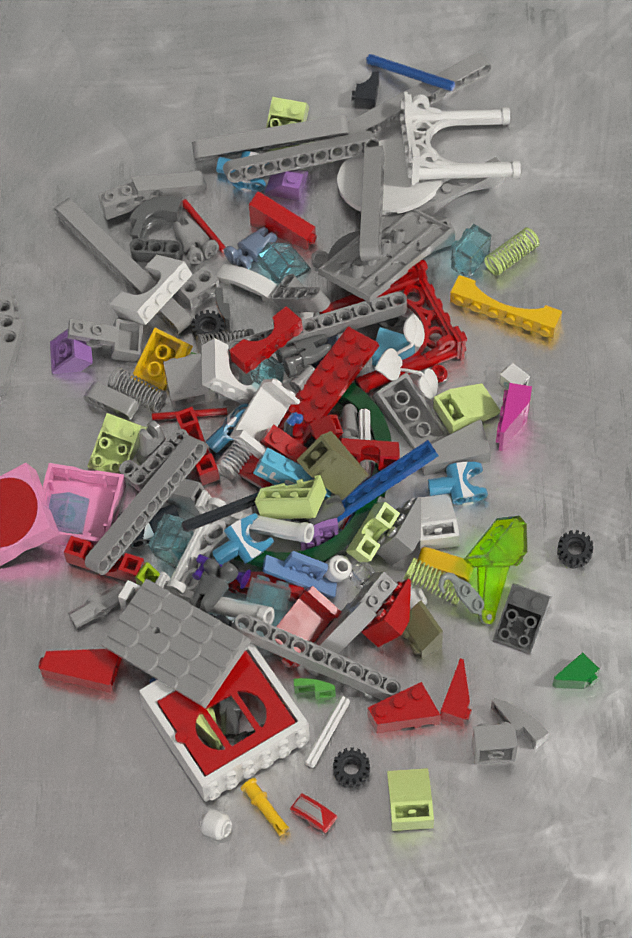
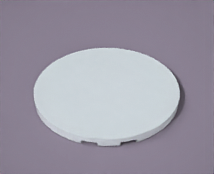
M403 139L379 141V146L383 145L385 155L383 215L391 212L399 214L413 210L425 204L436 195V191L442 186L444 179L419 180V183L412 185L411 178H407ZM364 155L347 158L342 164L337 178L340 195L347 204L359 211L362 208Z

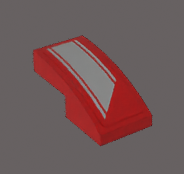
M303 793L300 794L290 807L293 814L308 821L310 826L324 833L329 830L338 818L328 808Z

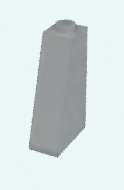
M478 420L431 444L439 456L420 469H422L425 476L444 472L446 467L453 463L490 462L491 450L482 421Z

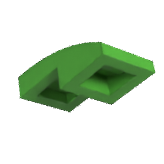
M293 679L295 694L315 692L316 699L336 697L335 685L316 679Z

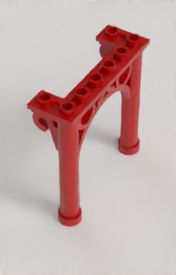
M425 260L419 261L408 269L405 275L378 296L381 297L404 291L406 298L410 292L419 294L421 298L419 301L414 302L407 299V308L421 321L425 334L424 341L415 354L402 360V366L400 367L422 371L453 358L462 361L467 351L465 332H461L458 326L452 327L450 316L447 312H444L441 299L436 297L433 285L427 281L426 270H428V266ZM352 294L331 302L327 309L319 312V315L358 304L365 300ZM424 302L427 303L430 310H426L422 307ZM435 319L439 327H431V322ZM435 333L441 335V338L436 343L429 339ZM427 346L432 349V350H430V351L424 353L425 350H426V348H427ZM377 370L355 378V384L366 394L372 389L392 382ZM400 371L399 377L405 374L406 372Z

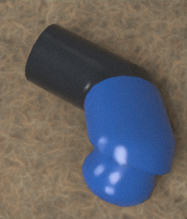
M297 412L292 413L284 422V432L293 438V426L295 423L301 424L303 415Z

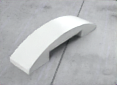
M223 264L216 274L219 282L228 286L235 284L262 296V301L278 307L271 298L278 285L268 278L249 269L231 264Z

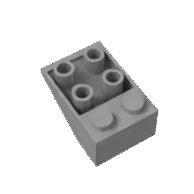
M201 353L190 354L178 359L172 358L163 362L168 393L173 409L209 401L208 388L202 385Z
M420 497L412 501L408 500L402 508L398 507L396 511L400 514L391 529L386 530L377 540L380 547L376 553L391 566L412 553L421 539Z

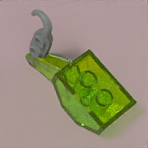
M520 515L497 518L464 558L471 568H477L478 593L470 583L458 578L453 573H444L439 579L438 585L442 593H445L443 586L445 580L449 579L453 583L457 597L471 613H478V619L481 624H492L495 621L510 566L521 564L523 557L528 552L526 522Z

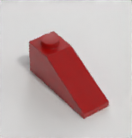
M460 658L440 710L442 720L463 727L465 720L469 721L472 709L469 708L470 697L464 659Z

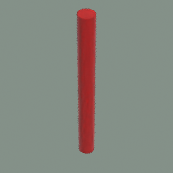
M184 199L182 201L183 207L210 240H215L218 243L219 251L223 253L226 246L187 199Z
M227 407L194 410L196 417L228 415ZM178 411L152 413V421L176 419L175 412Z

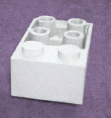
M442 494L420 497V551L423 547L442 549L459 546L458 525L450 495Z

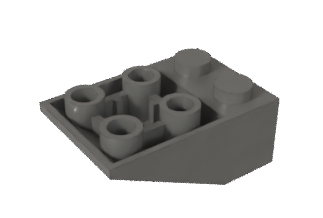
M513 583L493 640L531 654L552 596Z

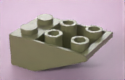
M332 431L321 435L297 459V462L312 478L321 475L324 486L333 494L339 495L341 500H344L369 476Z

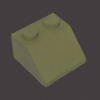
M421 600L410 610V620L402 636L404 639L408 638L414 654H419L421 659L442 648L443 630Z

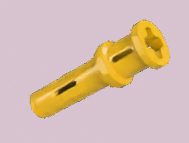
M256 778L246 781L241 786V791H245L251 799V804L259 808L278 836L285 834L289 830V826L286 825L268 801L267 793L263 792L258 786Z

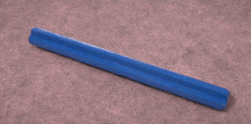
M369 54L366 57V63L448 91H453L455 88V82L373 54Z

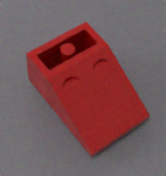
M409 578L402 582H397L396 588L377 610V615L361 631L377 647L401 636L409 623L411 580Z

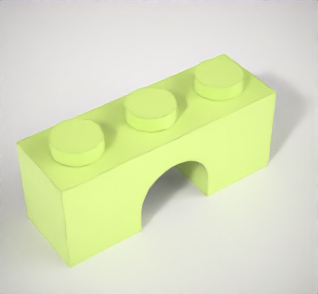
M386 502L375 504L346 552L360 563L370 562L380 547L377 540L383 532L391 529L400 513Z

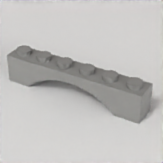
M494 157L484 163L500 161L497 159V157ZM505 177L450 179L439 187L434 197L415 209L432 217L443 206L459 196L475 190L491 189L503 183Z

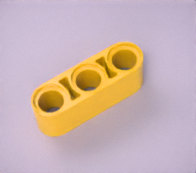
M428 547L421 548L417 563L421 560V565L425 562V567L429 564V569L433 566V571L437 568V573L441 570V575L443 572L453 573L468 583L475 568V564L467 559Z

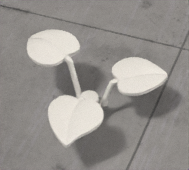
M412 313L404 324V335L406 340L410 342L409 345L397 352L393 348L387 349L380 357L375 370L391 381L398 379L400 371L420 375L418 380L420 391L427 399L434 401L438 390V379L433 370L428 368L422 372L400 368L402 366V359L398 355L412 348L413 345L421 347L424 341L423 325L419 318Z

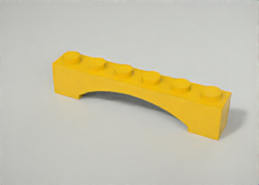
M458 275L450 294V302L457 306L469 308L474 312L486 314L491 318L503 320L508 324L520 326L525 330L537 332L545 337L554 338L562 318L561 310L547 305L539 309H524L498 302L483 293L476 286L475 280Z

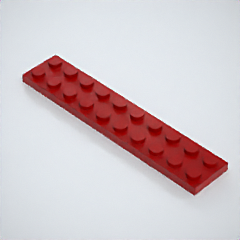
M347 327L306 381L303 390H299L295 397L300 400V403L289 406L278 427L284 431V422L292 413L302 414L303 421L301 424L295 423L293 426V438L304 446L312 436L310 423L329 414L378 349V342ZM253 454L249 456L247 462H244V466H241L242 469H239L238 475L259 488L274 486V484L253 474L260 458H256Z

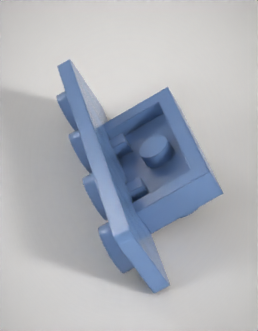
M292 551L285 561L266 555L264 558V573L303 588L314 586L324 596L331 599L335 597L337 582H331L326 577H323L328 571V564Z

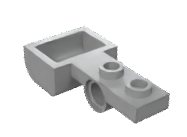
M70 318L67 338L86 341V344L93 348L101 347L103 344L112 346V359L135 362L142 355L143 324L116 319L113 326Z

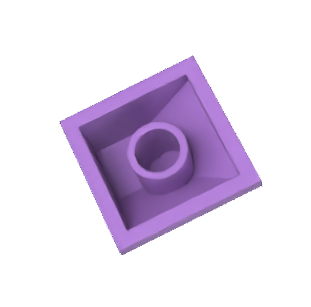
M296 169L270 175L265 195L300 201L308 171Z
M68 329L50 341L51 370L53 374L81 372L92 364L91 347L86 344V341L67 338Z

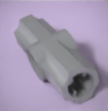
M117 584L102 594L95 593L87 598L86 603L68 612L74 626L79 628L94 618L101 619L108 615L112 608L120 604L118 596L123 587Z

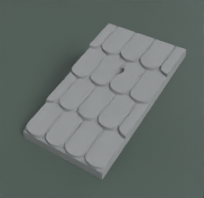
M417 209L399 214L397 212L387 213V215L382 216L380 260L361 261L359 235L318 269V275L325 277L327 280L338 284V286L351 291V293L370 303L389 289L391 284L405 275L408 269L428 256L431 250L448 239L452 233V227Z
M146 579L101 645L206 708L251 640L239 631Z

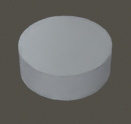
M323 250L315 251L311 256V263L317 269L328 260V253Z

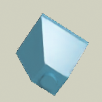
M380 327L376 338L379 347L372 355V365H377L380 357L387 349L393 348L397 352L408 346L410 342L406 340L405 335ZM415 345L398 356L402 360L415 354Z

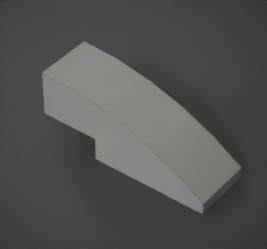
M497 698L492 700L491 709L500 720L510 724L515 723L516 737L523 734L534 749L548 740L549 732L530 714L506 701Z

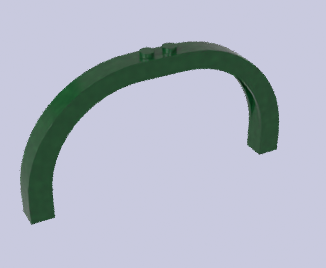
M351 383L338 400V403L343 406L347 404L354 405L357 408L358 417L360 409H368L370 411V434L372 439L392 442L388 424L377 404L361 388ZM375 463L372 476L380 472L377 463ZM388 490L358 509L348 525L335 537L319 546L297 552L323 563L336 555L346 556L348 554L346 550L373 506L381 503L382 498H386ZM265 550L246 564H244L239 555L230 560L229 563L244 571L263 572L266 555L285 561L291 552Z

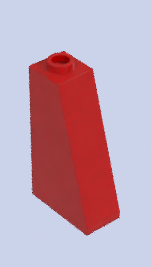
M257 191L249 203L251 226L258 229L266 227L269 230L268 233H274L278 238L306 250L315 243L317 235L314 225L266 195Z
M107 649L46 651L44 658H40L38 669H40L42 677L111 693L122 658Z

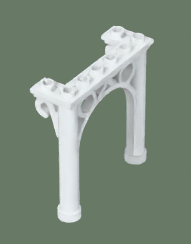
M404 92V99L400 100V107L403 110V114H400L401 134L403 135L404 156H406L407 178H411L412 185L419 183V180L499 177L520 179V161L456 163L440 157L430 145L432 136L440 129L448 126L509 125V108H501V110L441 111V109L429 107V100L425 95H416L412 99L411 94ZM418 128H425V129H427V130H426V131H419V130H417V129H418Z
M203 490L196 501L195 507L200 514L224 506L226 503L221 499L211 497L206 490ZM238 512L197 528L188 542L187 548L171 578L162 571L155 584L189 603L198 584L197 582L191 587L188 586L193 577L192 574L197 570L195 567L198 563L196 562L198 555L201 554L213 559L212 551L229 540L224 532L227 526H231L238 520L251 514ZM259 515V518L253 521L254 523L249 529V533H259L304 543L311 542L314 536V526L311 523L302 522L300 524ZM217 529H223L221 536L211 539ZM221 597L210 611L211 613L234 618L244 613L268 624H272L274 620V609L272 607L227 597Z

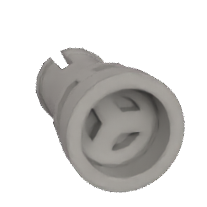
M308 365L289 382L293 390L296 392L303 390L306 381L315 370L314 367Z

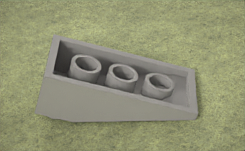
M407 372L372 396L381 412L413 449L427 440L433 444L449 435Z

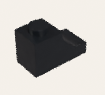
M372 71L367 81L356 84V90H352L351 100L355 101V108L371 110L376 107L379 71Z

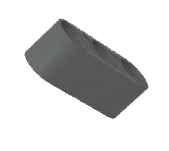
M136 238L129 244L131 258L136 262L149 263L156 255L183 260L182 245L178 241Z

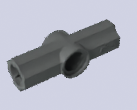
M231 696L220 701L221 731L226 739H234L239 734L241 710Z

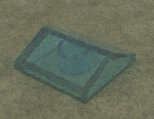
M271 356L262 361L256 369L251 370L250 374L252 380L259 386L263 379L272 378L279 380L283 384L284 367L282 363Z
M70 492L51 494L49 510L52 512L59 532L83 535L89 498Z

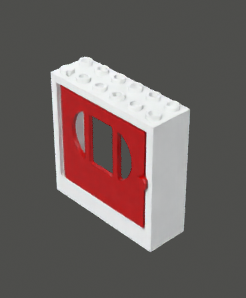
M252 643L248 645L206 708L159 680L139 690L144 710L205 802L215 800L223 791L235 788L238 782L243 779H250L258 770L270 767L275 760L285 758L292 750L305 746L310 740L309 723ZM238 692L253 694L262 701L267 712L263 727H260L238 695ZM229 696L234 699L255 730V733L233 746L230 745L207 710ZM159 706L161 707V709L163 710V712L165 713V715L167 716V718L169 719L170 723L172 724L177 733H175V731L165 718L164 714L160 710ZM200 714L203 715L225 748L224 750L212 749L201 742L196 733V722ZM183 743L186 745V747L188 748V750L190 751V753L192 754V756L194 757V759L196 760V762L198 763L199 767L201 768L206 777H204V775L192 759L191 755L189 754Z

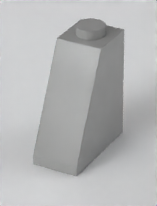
M184 479L166 503L174 504L175 507L198 516L200 513L195 507L196 501L205 489L200 482Z

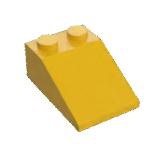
M154 327L134 369V376L140 377L144 382L151 383V386L154 385L158 389L165 391L167 389L163 362L172 358L186 357L190 354L193 345Z

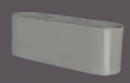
M93 382L83 397L88 404L128 421H131L140 407L135 399L99 382Z

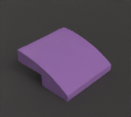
M337 518L314 525V536L309 543L300 542L301 551L319 546L338 534Z

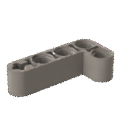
M294 274L284 277L271 295L272 300L281 310L287 306L293 312H322L330 305V300L319 287H304Z
M184 429L176 430L141 466L132 460H126L121 463L119 467L120 473L124 474L125 480L140 492L189 434Z

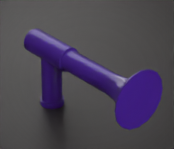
M201 554L198 555L196 562L200 563V566L192 574L194 579L200 580L205 572L203 565L210 558ZM251 570L238 572L236 580L240 583L241 589L248 583Z

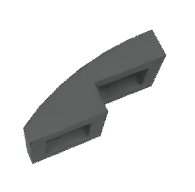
M215 288L217 310L224 319L226 329L230 328V304L223 303V288Z

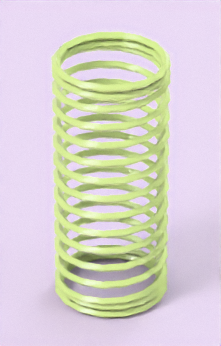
M525 227L504 244L493 250L492 253L485 256L484 261L487 268L492 274L499 276L503 271L511 267L512 264L514 265L515 262L526 256L527 253L529 254L530 251L539 247V238L532 229ZM525 230H528L534 236V238ZM526 233L532 238L534 244L526 236ZM491 260L497 266L498 270H496V268L493 266Z
M414 557L403 579H411L414 574L411 584L414 583L418 576L415 586H417L422 578L419 585L420 588L426 580L423 590L431 580L427 592L435 582L431 591L432 594L439 584L441 570L437 573V568L433 571V566L429 569V564L425 567V562L421 565V560L417 563V558ZM447 579L444 583V589H446L447 586L448 588L445 592L443 600L447 597L450 589L452 588L450 595L447 599L448 602L452 597L455 588L453 586V583ZM438 586V588H437V591H436V593H435V596H436V595L439 593V591H440L439 586ZM456 592L451 601V604L453 603V605H457L460 600L457 597Z

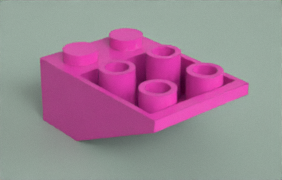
M509 383V389L504 390L503 405L501 406L496 443H499V451H503L527 422L532 386Z

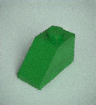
M582 652L554 677L552 685L555 688L585 689L588 685L592 686L598 681L600 668Z

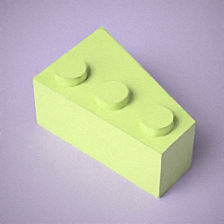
M321 475L314 476L315 479L303 482V479H299L296 484L288 486L282 483L261 488L255 500L260 516L274 519L315 518L327 493Z

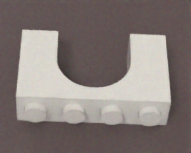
M156 255L145 268L152 279L158 281L157 285L139 295L121 292L110 303L117 316L146 325L192 276L184 261Z
M214 338L201 345L202 385L240 404H249L263 379H269V366L261 362L256 369L251 370L247 374L242 371L241 384L234 377L229 366L228 344Z

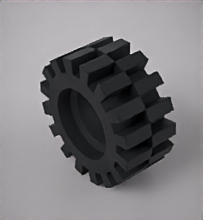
M206 310V313L201 311L200 316L196 314L195 319L193 318L191 323L194 340L196 341L198 334L205 335L206 333L225 332L223 317L219 313L216 314L213 310L212 313H209V310ZM206 324H212L215 326V329L205 332L201 330V327Z
M570 530L569 534L565 532L563 537H560L557 555H559V560L563 559L562 563L564 565L569 563L568 567L571 568L572 565H575V568H578L579 565L583 567L585 563H589L594 546L593 541H590L591 537L589 535L585 537V532L579 534V530H576L575 533H573V530ZM570 544H578L582 547L583 551L580 554H572L568 551V546Z
M350 747L349 751L347 748L343 749V753L341 751L338 752V756H335L333 762V774L336 781L339 780L340 785L344 783L347 788H349V785H352L353 788H356L357 784L359 786L363 785V781L366 782L367 776L370 774L369 758H366V754L364 752L361 753V750L358 748L357 751H354V747ZM349 761H354L360 768L357 773L348 774L343 769L344 765Z

